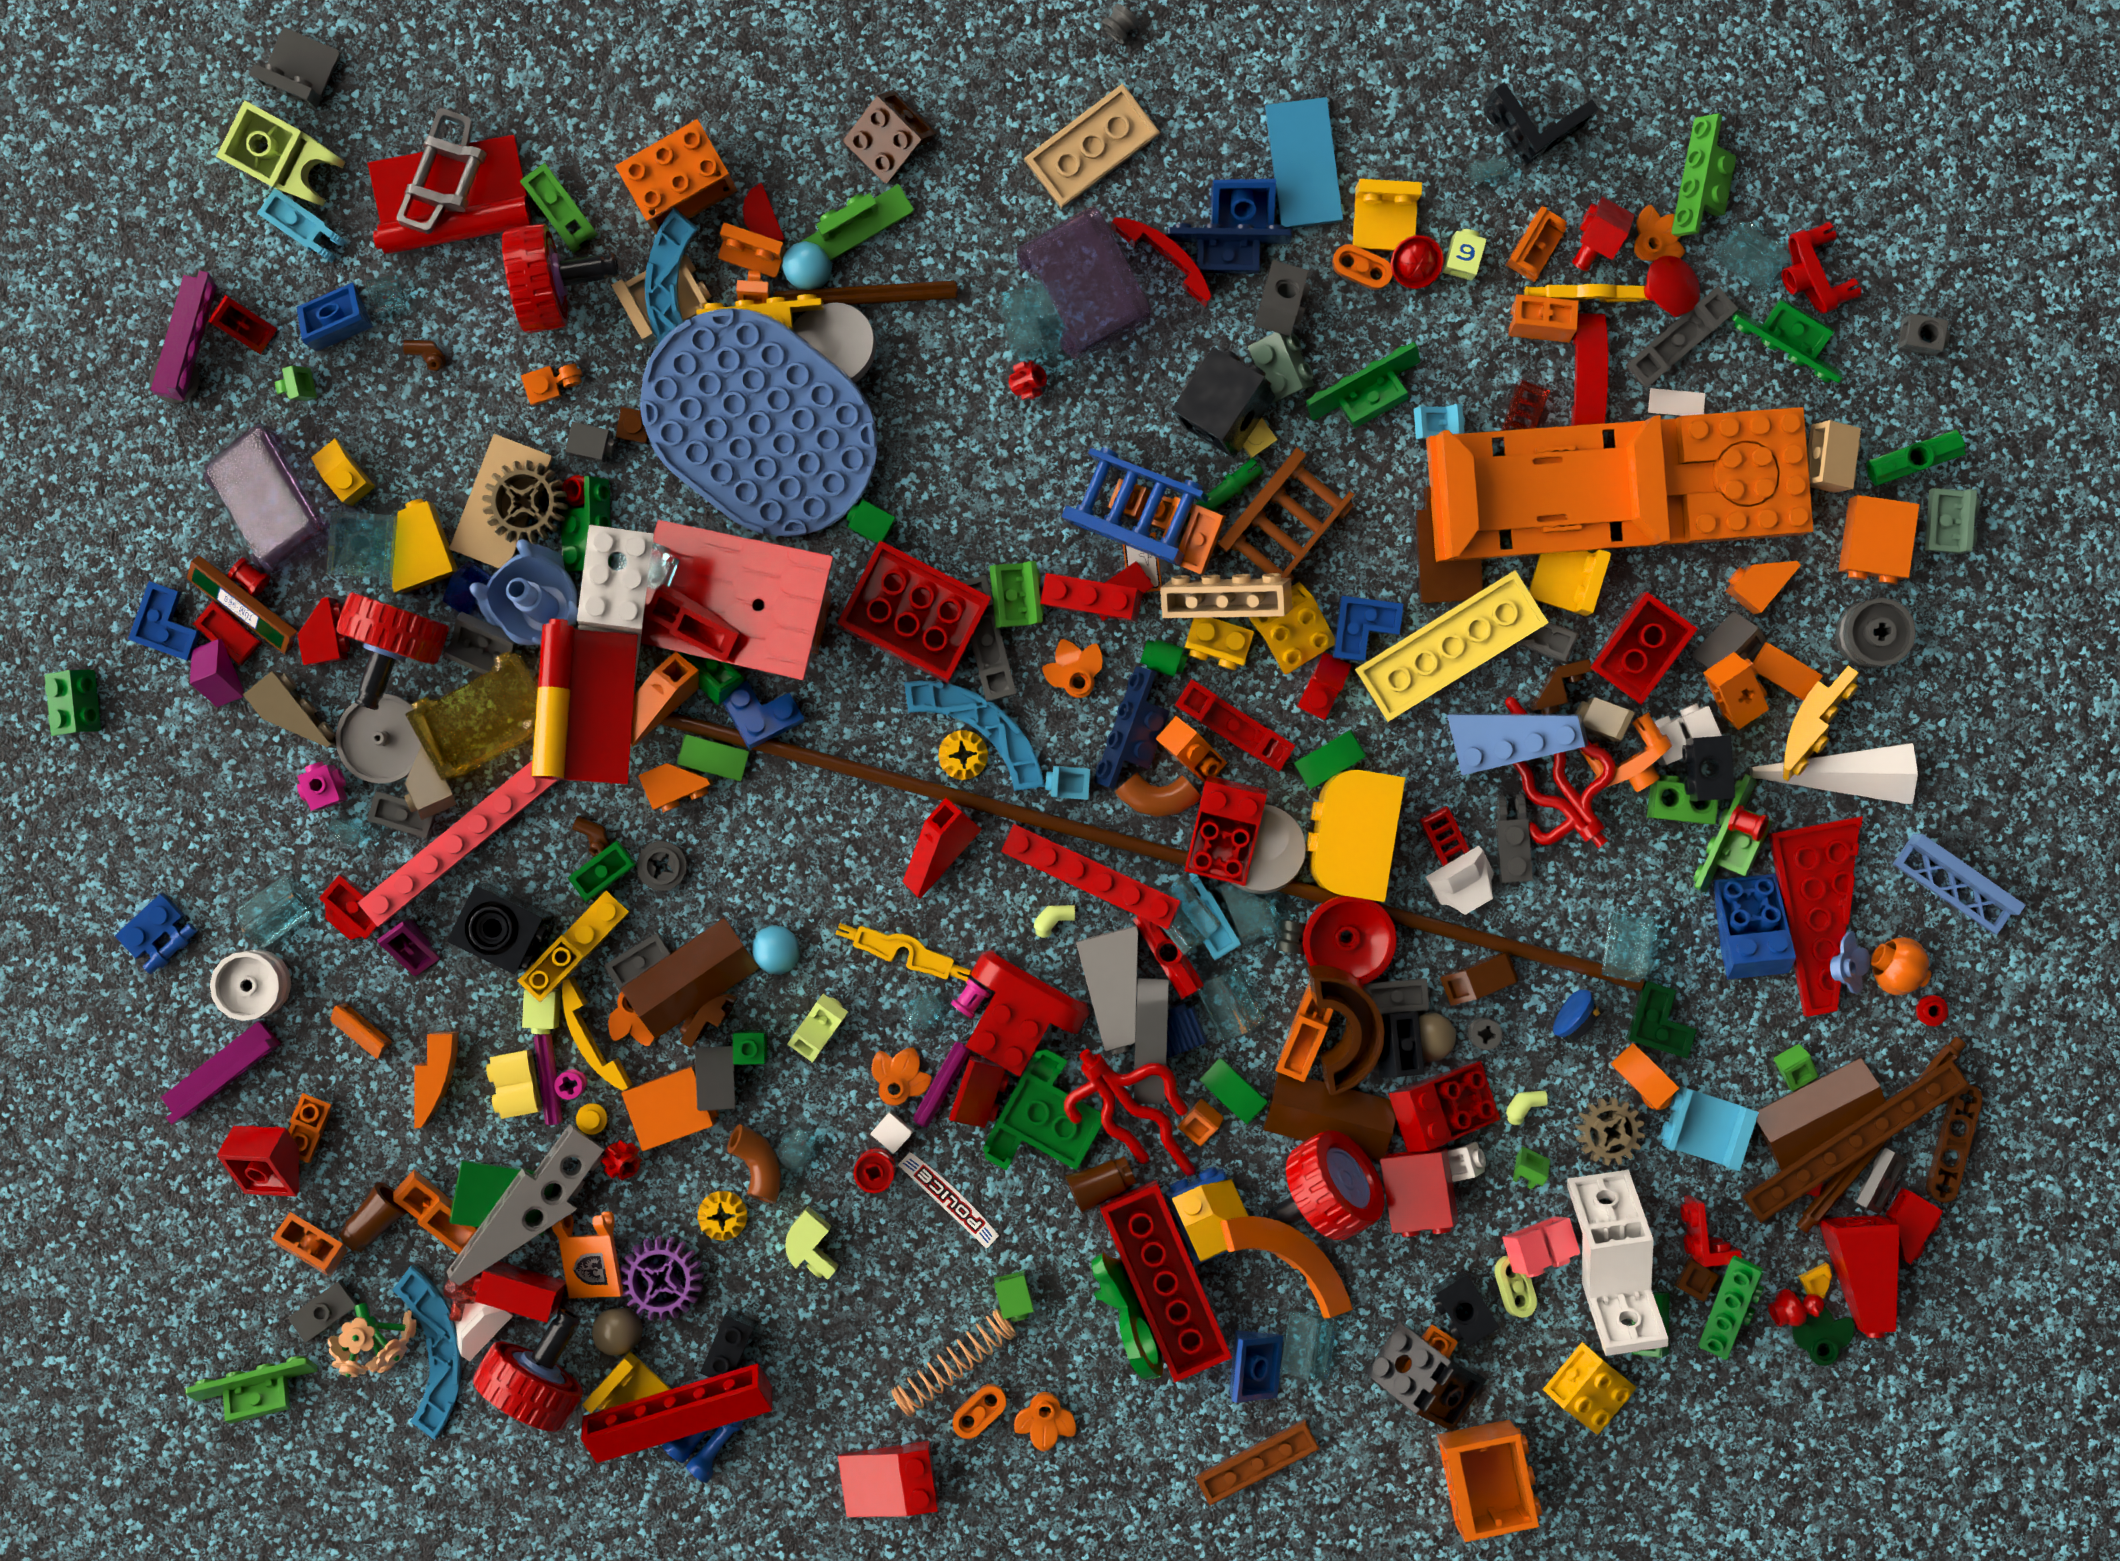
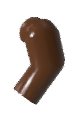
M404 340V355L421 356L427 363V368L431 371H439L445 366V354L434 341Z
M579 815L576 817L572 830L587 835L591 847L589 852L592 856H597L610 846L606 830L602 825Z

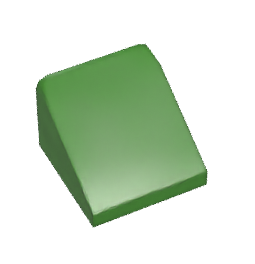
M1800 1044L1793 1046L1774 1058L1777 1068L1792 1092L1819 1077L1811 1055Z

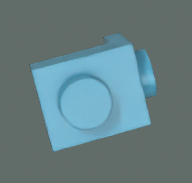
M1454 404L1447 407L1414 408L1416 439H1426L1444 430H1449L1452 434H1463L1465 418L1462 404Z
M1053 766V772L1046 773L1045 790L1051 791V797L1088 800L1090 769Z

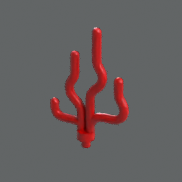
M1508 697L1505 700V705L1512 714H1527L1514 697ZM1589 740L1586 747L1579 748L1585 755L1599 760L1603 765V773L1586 787L1581 796L1565 775L1566 751L1554 754L1553 779L1568 801L1558 796L1541 794L1535 786L1534 774L1526 761L1512 764L1521 775L1525 794L1534 804L1558 809L1567 818L1549 833H1543L1535 823L1530 822L1529 836L1536 843L1552 845L1574 829L1585 842L1591 839L1597 848L1608 842L1601 832L1605 826L1592 809L1593 798L1613 781L1616 773L1615 761L1612 755L1604 748L1592 744Z
M1089 1049L1083 1050L1079 1054L1080 1059L1083 1061L1081 1071L1089 1082L1069 1093L1064 1101V1110L1071 1122L1078 1124L1082 1120V1115L1077 1109L1076 1104L1091 1094L1098 1092L1103 1099L1101 1123L1105 1131L1111 1137L1124 1142L1138 1162L1141 1164L1147 1163L1149 1155L1137 1138L1129 1130L1118 1126L1113 1120L1116 1096L1130 1114L1139 1118L1153 1120L1159 1125L1160 1139L1164 1147L1186 1176H1193L1196 1169L1173 1138L1172 1124L1168 1116L1159 1109L1139 1105L1124 1087L1136 1084L1152 1075L1159 1076L1164 1082V1094L1168 1102L1178 1115L1184 1116L1188 1112V1107L1177 1092V1082L1173 1072L1167 1066L1160 1063H1148L1130 1073L1119 1074L1109 1067L1101 1054L1093 1055Z

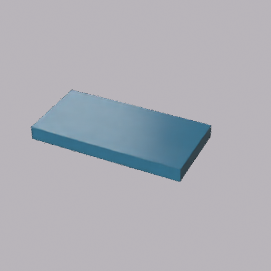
M1327 97L1265 105L1274 179H1276V197L1280 225L1285 226V229L1342 222L1343 214Z

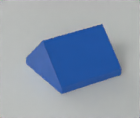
M1276 179L1213 180L1210 190L1211 224H1220L1223 228H1235L1236 225L1250 224L1254 226V229H1266L1267 226L1274 225Z
M353 282L296 307L302 340L305 345L315 351H320L373 327Z
M1235 1330L1229 1388L1232 1402L1240 1403L1278 1397L1283 1335Z

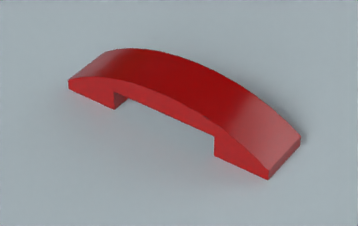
M1120 217L1113 219L1111 222V229L1134 248L1142 239L1145 240L1188 276L1184 280L1182 288L1204 307L1209 304L1211 294L1203 275L1193 260L1179 245L1160 231L1141 222Z
M1578 313L1577 330L1573 336V345H1575L1574 405L1571 408V426L1605 424L1608 392L1605 314Z
M1193 679L1189 681L1175 703V706L1278 772L1295 748L1294 744L1219 698L1218 695Z

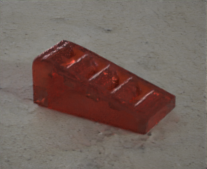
M1519 378L1500 431L1509 430L1510 426L1517 429L1536 428L1550 390ZM1524 391L1538 395L1537 401L1523 397ZM1519 403L1533 407V412L1530 413L1519 409ZM1514 415L1529 419V424L1526 425L1513 420Z

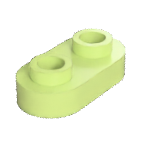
M1508 1255L1503 1256L1497 1261L1494 1273L1504 1307L1512 1316L1528 1317L1533 1314L1537 1307V1297L1532 1280L1527 1278L1526 1274L1513 1273L1512 1268L1510 1275L1507 1276L1506 1268L1508 1266L1511 1268ZM1517 1296H1519L1520 1303L1518 1306H1516L1515 1304V1298Z

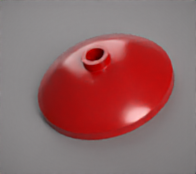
M1340 895L1327 900L1312 913L1303 933V950L1310 966L1324 965L1339 968L1356 977L1363 985L1376 979L1386 970L1392 961L1396 949V931L1392 919L1381 905L1368 899ZM1349 931L1351 933L1349 939L1341 940L1343 932Z

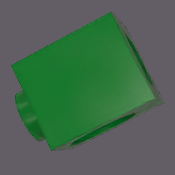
M863 499L860 505H853L846 518L850 522L848 525L849 530L877 545L879 541L886 542L897 522L896 517Z
M736 1030L733 1033V1065L765 1064L768 1061V1030Z

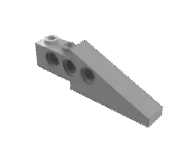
M569 1124L533 1175L523 1168L520 1170L447 1270L448 1278L457 1285H462L573 1213L577 1208L569 1198L570 1196L575 1197L580 1192L585 1183L583 1178L588 1171H594L601 1163V1159H603L601 1153L604 1151L602 1146ZM570 1157L578 1158V1165L574 1170H563L565 1160ZM549 1184H559L560 1188L556 1195L552 1197L544 1195V1190ZM537 1209L541 1211V1216L537 1221H525V1216L530 1210Z

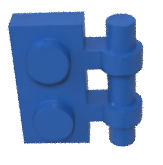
M160 893L124 926L115 937L135 959L140 958L147 952L150 959L143 965V968L149 974H152L159 967L163 968L170 962L169 958L179 948L184 949L191 942L190 938L197 932V929L190 923L180 929L177 923L185 915L165 893ZM168 933L171 940L160 948L156 942Z

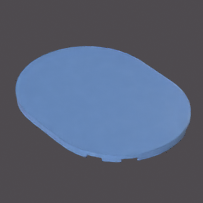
M738 308L717 309L696 315L675 327L664 337L652 353L642 378L640 402L642 422L651 446L659 459L674 475L728 518L757 533L795 537L832 525L847 514L853 505L859 501L871 480L877 459V431L872 411L865 396L855 382L842 369L791 328L775 318L760 312Z

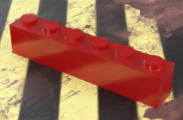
M758 1363L585 1415L582 1419L581 1441L596 1463L604 1462L773 1411L772 1385Z

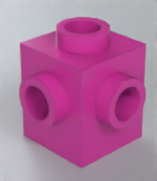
M323 761L305 767L306 773L297 776L300 782L297 784L298 793L304 802L307 801L310 811H320L348 800L343 788L346 786L345 777L339 768L336 769L335 765H324Z

